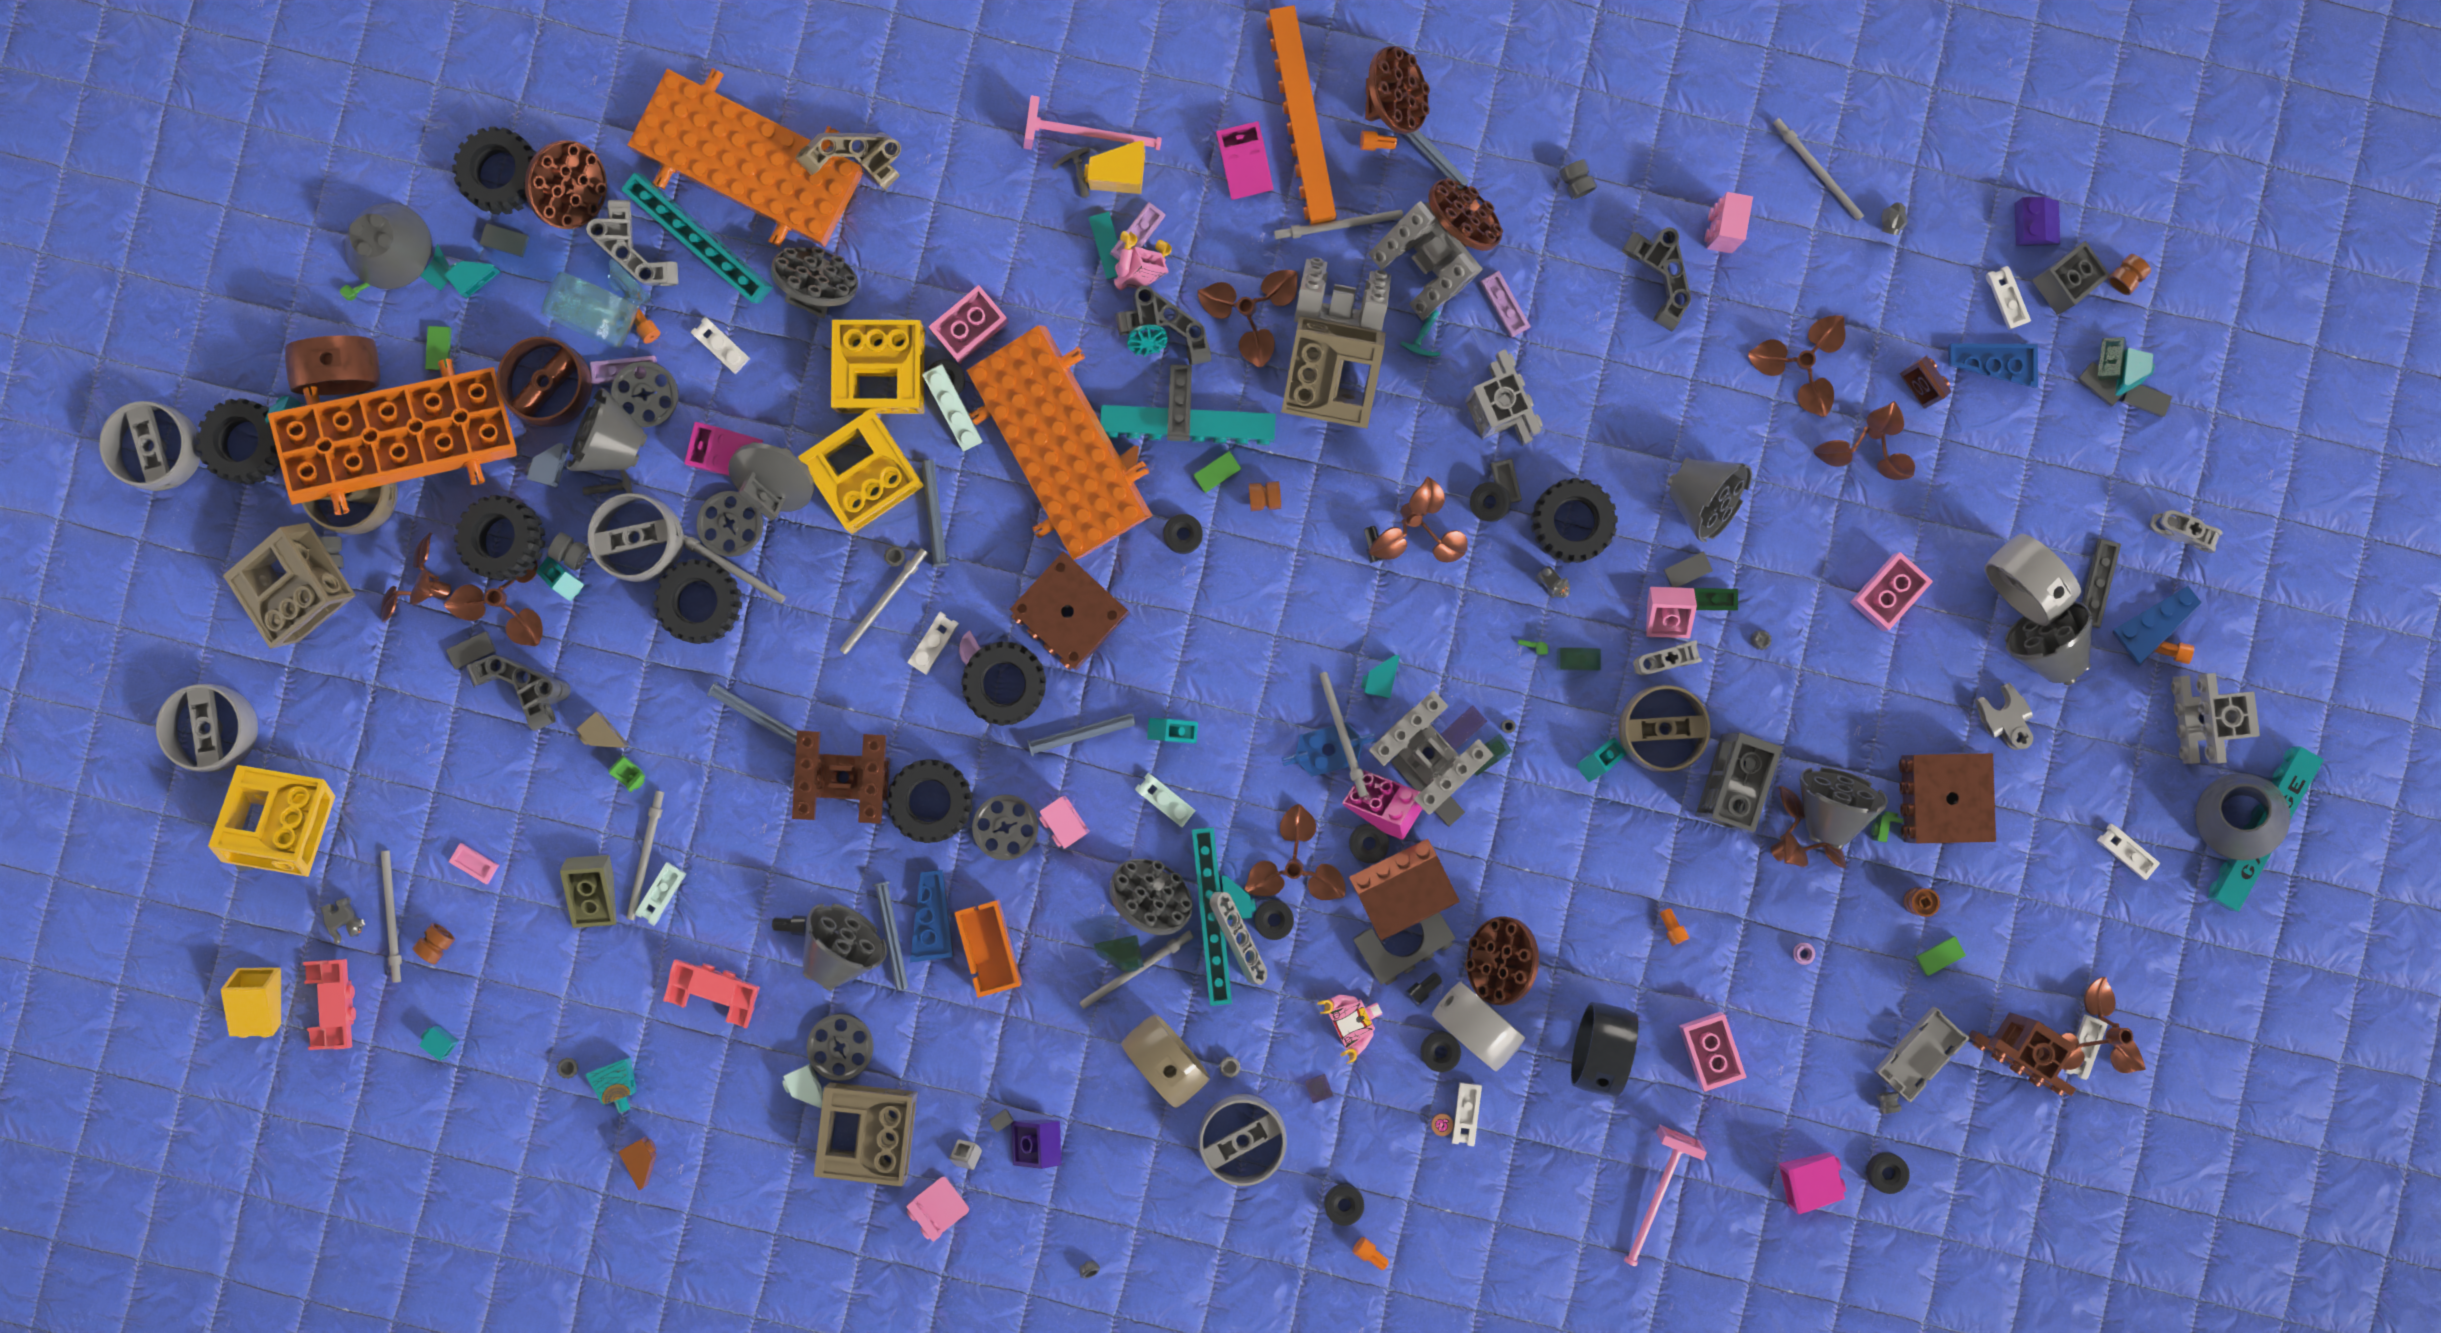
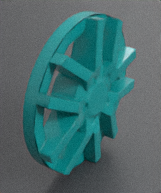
M1142 325L1129 333L1127 345L1136 356L1141 354L1143 357H1146L1148 354L1155 352L1159 354L1162 348H1166L1168 337L1166 331L1160 326Z

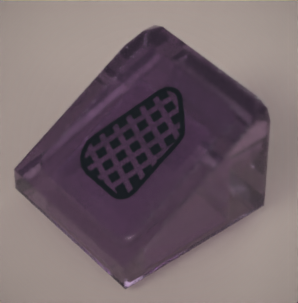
M1325 1074L1305 1081L1313 1104L1333 1096Z

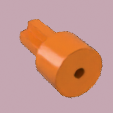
M1362 130L1360 135V150L1375 151L1376 148L1395 149L1397 145V138L1395 136L1378 135L1377 131Z
M639 308L631 309L628 315L636 325V332L645 344L655 341L660 336V331L652 320H647Z
M2164 641L2154 652L2174 657V661L2190 664L2194 654V646L2182 642L2176 645Z
M1671 908L1660 913L1668 930L1666 936L1671 946H1675L1690 938L1684 925H1679Z
M1366 1237L1360 1238L1354 1245L1352 1252L1364 1262L1368 1260L1380 1270H1384L1389 1264L1388 1259L1375 1250L1376 1245Z

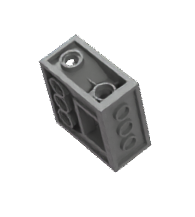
M1740 732L1722 734L1695 817L1734 830L1755 832L1783 747Z

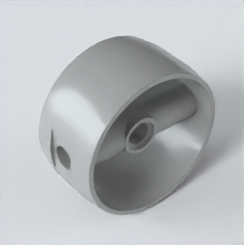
M152 401L133 402L122 406L107 419L100 435V453L107 469L125 484L149 491L169 490L186 482L196 471L200 463V456L202 455V453L197 452L196 445L200 443L196 439V433L199 432L193 422L177 409ZM153 411H166L174 419L180 431L181 451L177 462L171 470L165 454L167 446L160 436ZM129 426L146 483H140L133 478L123 462L122 442ZM153 442L154 447L149 451V444Z
M627 493L612 497L597 509L590 521L588 545L594 560L607 573L622 580L647 582L662 577L670 567L673 568L683 549L684 534L677 515L664 502L648 495ZM637 501L651 502L664 517V519L606 531L610 520L622 507ZM638 532L640 539L637 543H634L633 535ZM667 542L666 549L660 560L649 570L637 575H625L613 565L608 557L610 554L633 549H644L647 546Z
M2018 534L2010 539L1989 559L1984 567L1989 581L1997 592L2021 615L2041 626H2047L2056 620L2081 594L2080 585L2066 564L2048 547L2026 534Z
M195 684L178 690L165 701L159 711L156 722V735L164 754L175 764L197 772L221 771L240 763L253 749L258 734L257 716L250 702L237 691L226 686L214 684ZM214 691L223 695L231 703L238 719L236 742L225 757L221 742L223 726L218 719ZM187 702L197 762L185 753L178 739V719ZM207 723L210 724V731L208 733L205 732V725Z
M1461 981L1451 988L1431 1014L1455 1038L1496 1072L1508 1062L1525 1039L1518 1030Z
M1235 1094L1219 1100L1207 1111L1200 1125L1198 1146L1205 1166L1215 1177L1231 1185L1250 1186L1266 1180L1279 1168L1286 1153L1287 1135L1280 1114L1270 1103L1254 1095ZM1235 1103H1251L1269 1112L1204 1147L1203 1135L1210 1119L1220 1109ZM1282 1133L1280 1150L1274 1161L1263 1171L1249 1176H1235L1218 1168ZM1239 1135H1246L1249 1138L1248 1143L1245 1145L1238 1144L1236 1139Z

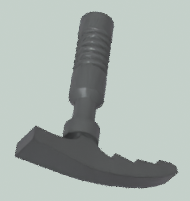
M1089 147L1066 154L1052 166L1055 170L1058 166L1063 165L1064 162L1073 159L1077 169L1076 176L1081 198L1090 196L1088 186L1085 183L1084 171L1081 167L1082 159L1079 158L1090 152Z
M619 470L623 482H617V484L613 485L601 484L583 487L584 495L606 493L616 489L620 491L624 490V488L627 493H633L631 481L625 470Z

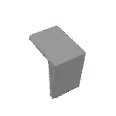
M958 1139L949 1159L955 1166L974 1170L982 1149L976 1143Z

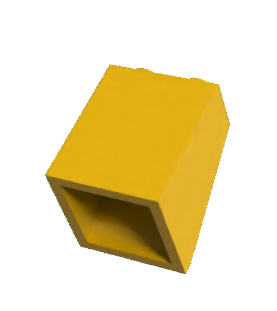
M1144 141L1133 142L1090 157L1089 164H1085L1084 169L1085 183H1089L1090 190L1141 194L1145 162Z
M236 968L221 989L229 1036L241 1038L248 1036H273L281 1025V968Z

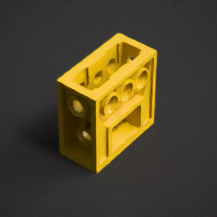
M832 320L831 408L838 414H863L869 409H872L876 414H924L925 379L922 373L925 372V327L921 321ZM860 340L859 345L853 346L856 341ZM882 340L881 345L875 346L878 341ZM904 340L903 345L897 347L898 342ZM860 376L897 377V399H860Z
M869 409L798 456L801 462L808 465L814 483L844 528L851 534L860 530L924 487V484L878 415L872 409ZM863 435L873 453L839 475L828 457ZM892 476H897V480L894 483L889 484L890 478ZM874 488H879L878 493L874 496H871L872 490ZM860 499V505L853 508L854 502Z
M237 765L208 847L224 863L308 877L335 795L324 779ZM251 803L264 805L255 832L242 830Z

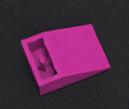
M1259 121L1216 131V139L1231 200L1274 190Z
M695 422L684 464L691 468L729 476V461L734 452L752 442L763 444V440L716 426Z
M1363 770V781L1368 795L1359 797L1356 785L1354 784L1342 804L1382 832L1403 840L1422 810L1414 800L1420 791Z

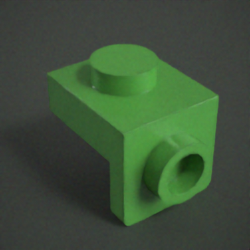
M624 755L608 770L609 774L625 785L629 792L640 788L645 781L643 770Z
M1887 811L1884 812V815H1878L1876 822L1871 827L1872 840L1887 842L1890 822L1903 823L1904 819L1897 818L1898 813Z

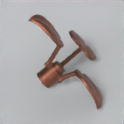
M1279 270L1270 273L1261 284V290L1267 295L1262 298H1254L1252 300L1249 297H1242L1238 302L1234 303L1237 298L1236 291L1233 286L1226 282H1217L1198 290V297L1203 308L1215 318H1228L1232 313V307H1237L1238 311L1247 317L1253 332H1246L1242 335L1239 341V350L1246 360L1260 368L1272 357L1275 340L1268 329L1257 331L1252 319V315L1257 310L1256 303L1271 299V302L1276 306L1290 304L1297 293L1298 274L1293 270Z
M1834 315L1816 321L1808 332L1809 341L1816 345L1811 351H1802L1798 357L1786 358L1788 353L1786 346L1779 340L1770 339L1749 351V359L1758 371L1768 376L1782 374L1785 370V362H1797L1801 369L1808 371L1810 382L1802 385L1798 391L1797 397L1800 406L1810 413L1826 417L1834 402V389L1826 378H1819L1814 381L1811 367L1816 362L1814 353L1819 347L1823 352L1832 353L1839 350L1844 344L1846 336L1844 317Z
M1895 401L1872 411L1867 416L1868 427L1863 428L1862 434L1852 448H1850V444L1847 441L1832 440L1817 446L1813 450L1814 454L1826 464L1835 467L1845 466L1852 461L1853 456L1851 453L1856 451L1868 433L1872 439L1881 438L1885 459L1877 463V468L1884 477L1893 480H1905L1914 476L1916 467L1914 460L1906 454L1895 453L1889 457L1887 453L1886 434L1896 435L1904 428V417Z
M1427 476L1422 485L1412 494L1409 503L1404 504L1400 510V514L1404 518L1401 521L1403 533L1399 527L1385 530L1373 542L1368 552L1370 555L1386 560L1395 559L1402 555L1407 548V541L1404 538L1407 536V525L1411 527L1421 525L1438 543L1433 548L1432 553L1441 562H1454L1463 557L1467 551L1468 541L1466 536L1458 530L1449 531L1443 535L1442 539H1439L1423 522V516H1426L1427 512L1431 514L1437 513L1445 502V496L1439 484Z
M429 532L419 542L414 552L413 567H419V570L422 572L418 575L412 591H397V587L392 586L385 593L381 605L383 623H386L385 621L393 614L397 604V597L400 595H410L411 605H416L431 597L444 601L447 600L451 591V585L439 581L438 576L433 575L424 568V563L429 554L430 538L433 533Z
M535 560L536 566L532 570H526V575L523 577L516 576L518 582L527 583L536 576L537 573L535 571L538 569L537 560ZM515 580L506 582L504 585L499 586L498 589H489L485 593V598L483 591L479 587L472 584L463 585L444 603L445 608L450 613L467 621H475L482 618L486 612L485 603L490 606L502 607L514 616L506 624V633L510 640L520 645L536 647L542 639V621L534 610L525 608L517 614L505 604L507 595L503 590L514 583Z
M1783 786L1777 787L1780 789L1784 808L1795 818V822L1784 835L1780 836L1781 841L1770 847L1774 858L1777 861L1784 860L1785 864L1805 867L1808 865L1805 851L1822 847L1825 849L1827 857L1835 865L1846 868L1847 865L1842 849L1834 848L1826 842L1803 848L1800 846L1791 832L1799 824L1800 819L1805 818L1803 803L1790 789Z
M1301 804L1291 807L1285 813L1280 823V833L1283 839L1287 841L1295 840L1293 859L1287 862L1285 870L1278 871L1276 864L1271 861L1264 860L1256 863L1250 870L1245 885V891L1257 896H1273L1279 893L1285 885L1284 879L1280 876L1281 874L1287 875L1291 879H1297L1301 875H1311L1313 877L1308 881V889L1313 897L1319 900L1345 897V882L1336 867L1323 863L1317 867L1315 873L1313 871H1304L1303 863L1297 859L1299 840L1303 842L1309 841L1316 832L1314 817Z
M2101 977L2095 980L2085 992V1009L2090 1015L2098 1014V1018L2112 1026V1028L2106 1032V1039L2080 1044L2074 1034H2062V1037L2076 1045L2062 1069L2073 1070L2083 1063L2085 1055L2081 1049L2082 1047L2111 1044L2114 1049L2111 1051L2110 1059L2116 1071L2132 1073L2146 1070L2142 1055L2133 1041L2132 1031L2129 1028H2119V1023H2114L2103 1017L2111 1015L2116 1006L2115 996L2107 982V978Z

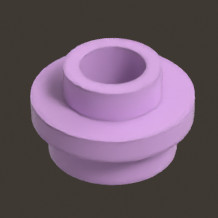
M1799 943L1793 949V957L1799 964H1810L1815 958V949L1808 943ZM1805 949L1807 951L1806 957L1802 958L1800 956L1801 950Z

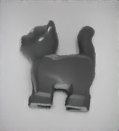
M1550 566L1543 568L1535 577L1540 585L1543 584L1548 589L1547 593L1551 598L1555 596L1565 598L1570 594L1568 578L1561 579Z
M349 897L335 901L338 907L337 910H334V904L320 907L324 925L333 937L335 944L341 943V935L337 929L346 925L349 936L353 937L354 935L359 936V933L362 932L365 926V921L355 916V912L350 904L352 900Z

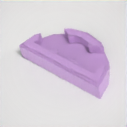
M970 630L962 637L959 648L961 659L966 665L969 659L981 649Z

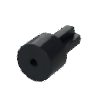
M1376 526L1364 529L1369 549L1379 537ZM1366 549L1370 563L1386 560L1370 555L1369 549Z
M793 915L792 918H773V930L791 931L792 935L805 936L807 916Z
M1434 972L1420 984L1416 982L1406 990V994L1416 1006H1419L1429 998L1428 994L1442 983V979Z

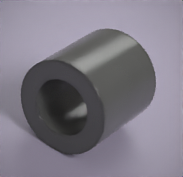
M1504 720L1501 723V730L1504 733H1512L1516 728V724L1512 720ZM1506 723L1511 724L1510 730L1505 729Z

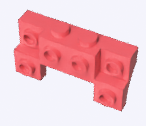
M347 959L303 962L306 970V981H304V984L319 983L317 984L320 1027L307 1028L310 1036L308 1050L345 1049L352 1047L351 1025L354 1024L356 1019V1010L353 1007L352 1001L355 989L351 985V980H348Z
M676 959L670 971L669 982L663 1001L685 1008L689 995L693 994L730 1006L725 1022L748 1028L760 986L736 978V974L727 970H724L723 973L715 971V967L703 963L702 966H696Z

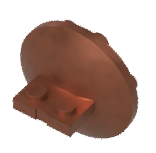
M1388 46L1380 49L1372 58L1369 67V77L1366 78L1365 119L1370 122L1382 119L1391 130L1400 134H1408L1418 130L1430 112L1428 105L1430 87L1425 82L1422 71L1413 54H1409L1397 46Z
M560 140L545 145L534 155L526 172L525 192L528 203L536 216L550 226L561 229H574L587 224L599 213L606 197L607 179L600 159L590 148L575 141Z
M1450 178L1437 181L1429 190L1428 199L1430 207L1441 225L1453 237L1459 240L1464 247L1469 246L1481 251H1489L1495 248L1501 241L1503 229L1494 213V206L1479 196L1478 190L1473 186H1465L1460 190L1457 185L1461 184ZM1476 198L1483 203L1481 206L1476 201Z
M1505 916L1492 918L1482 924L1469 940L1465 968L1470 984L1482 1000L1493 1005H1510L1522 999L1531 989L1538 972L1539 952L1535 937L1531 930L1518 919Z

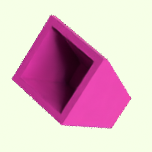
M1828 1152L1778 1163L1788 1207L1797 1214L1845 1199L1843 1192H1846L1844 1180L1840 1179L1839 1175L1841 1164L1839 1158L1835 1157L1832 1153Z

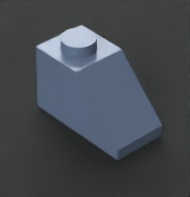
M558 443L535 456L527 466V479L558 488L569 446Z

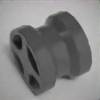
M1885 1092L1876 1095L1877 1100L1880 1101L1879 1113H1896L1902 1110L1901 1105L1898 1104L1899 1092Z

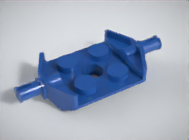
M1344 722L1357 763H1359L1362 746L1377 741L1376 737L1367 739L1375 736V733L1361 736L1347 722ZM1336 725L1301 734L1296 753L1281 758L1282 762L1291 760L1283 763L1284 767L1295 763L1300 764L1311 777L1349 767ZM1326 743H1330L1335 747V752L1331 756H1326L1322 751Z

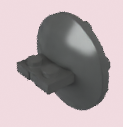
M787 247L784 251L778 253L772 261L771 276L777 286L787 293L785 302L798 308H803L823 319L827 316L830 306L845 304L852 300L856 294L858 279L855 272L845 263L843 257L827 253L821 247ZM824 255L831 256V262L824 259Z
M752 442L737 449L729 461V476L735 487L739 490V494L757 507L771 521L777 518L779 512H791L805 507L812 498L814 480L809 467L795 457L787 448Z
M1148 859L1126 861L1115 870L1110 879L1109 893L1114 907L1128 923L1141 931L1155 935L1172 934L1182 929L1192 914V897L1186 884L1183 882L1182 876L1166 867L1161 861ZM1164 869L1167 870L1168 872L1171 873V875L1167 874V873L1164 872L1163 870H1164Z

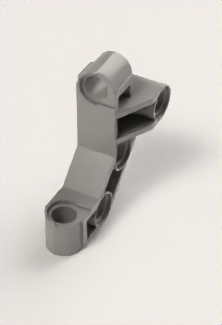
M608 200L609 219L591 220L586 228L589 236L641 284L647 286L678 285L677 262L648 263L633 250L631 200ZM598 229H603L602 234L595 235ZM626 248L628 250L627 257L618 258V250ZM645 269H649L652 273L651 277L646 280L641 279L640 273Z

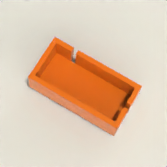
M1000 900L978 905V910L976 906L954 912L971 974L978 972L979 975L973 978L977 997L1021 986L1022 980Z

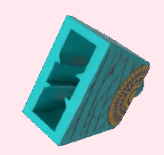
M630 1057L586 1074L602 1105L614 1101L617 1113L631 1109L627 1096L636 1093V1084Z

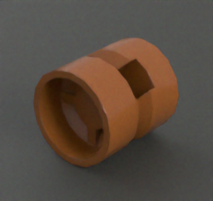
M2129 254L2122 261L2120 267H2117L2108 276V281L2118 292L2129 296L2139 286V282L2145 280L2151 273V268L2141 257Z
M1279 481L1267 482L1265 486H1262L1261 483H1249L1251 512L1261 511L1265 506L1269 510L1281 509Z
M1911 888L1906 892L1903 900L1904 906L1909 913L1923 917L1933 916L1940 907L1939 896L1935 891L1928 888Z
M431 923L424 932L425 938H419L412 949L423 960L435 965L444 955L442 950H448L455 941V937L444 927Z

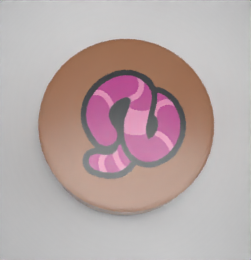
M1439 1113L1432 1118L1431 1128L1435 1134L1446 1136L1453 1130V1121L1449 1115Z

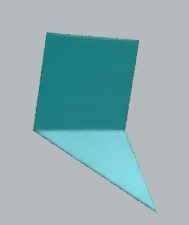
M438 243L432 261L420 276L441 291L449 281L444 274L448 272L450 266Z

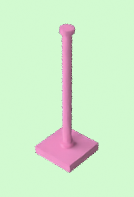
M1031 95L1023 149L1032 150L1035 130L1045 129L1124 143L1144 141L1145 146L1155 147V150H1160L1162 137L1154 139L1041 120V117H1037L1040 97Z
M1660 1124L1656 1133L1661 1143L1671 1147L1673 1151L1629 1256H1626L1624 1259L1626 1263L1632 1266H1637L1638 1255L1681 1153H1686L1701 1160H1704L1707 1153L1701 1141Z

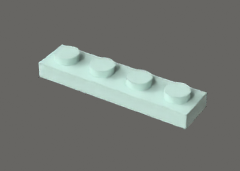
M943 364L922 373L962 451L964 452L982 443L983 440Z

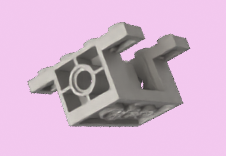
M1420 201L1368 254L1378 267L1383 270L1397 256L1399 257L1414 247L1418 252L1411 257L1424 274L1432 270L1437 278L1423 287L1424 290L1409 303L1423 321L1441 304L1458 294L1483 269L1464 245L1441 225L1434 215L1428 202L1423 204Z
M1316 257L1306 258L1294 322H1298L1299 316L1382 331L1388 306L1391 274H1387L1383 270L1370 271L1369 278L1366 280L1361 309L1358 310L1353 309L1356 288L1335 284L1331 304L1322 303L1328 272H1326L1328 262H1323L1322 259Z
M1504 349L1497 352L1495 356L1497 361L1490 363L1488 366L1493 379L1473 387L1465 402L1482 440L1514 426L1521 444L1524 446L1531 443L1533 440L1532 436L1541 432L1540 427L1543 425L1539 415H1534L1531 408L1534 406L1531 396L1529 394L1526 395L1523 386H1525L1521 374H1517L1514 369L1516 363L1511 353L1508 354L1507 350Z
M2216 673L2198 675L2197 690L2201 696L2192 697L2190 676L2172 677L2171 691L2175 695L2176 702L2174 704V713L2178 719L2176 732L2180 738L2181 747L2179 748V755L2183 760V764L2200 763L2198 741L2206 740L2205 755L2209 760V764L2227 763L2224 740L2260 736L2254 691L2218 694ZM2200 713L2204 715L2203 723H2200L2198 719Z
M1434 690L1419 704L1412 707L1368 750L1382 766H1385L1398 754L1427 784V787L1414 800L1428 815L1438 808L1493 756L1492 752L1479 739L1462 754L1458 755L1432 727L1430 723L1448 707ZM1426 747L1433 750V757L1430 760L1422 754L1423 749ZM1415 760L1420 764L1417 768L1412 766Z

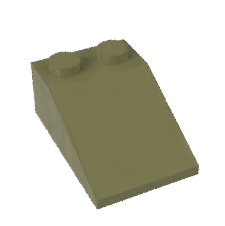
M610 855L566 858L560 869V875L572 927L616 925L614 874Z

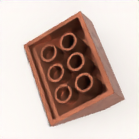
M1425 839L1349 877L1380 941L1460 902L1429 839Z

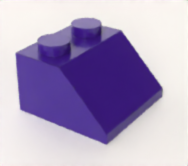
M2022 197L2014 203L2016 246L2060 245L2059 201L2047 197Z
M1040 1119L1018 1120L1011 1123L1014 1166L1044 1169L1062 1165L1060 1121Z

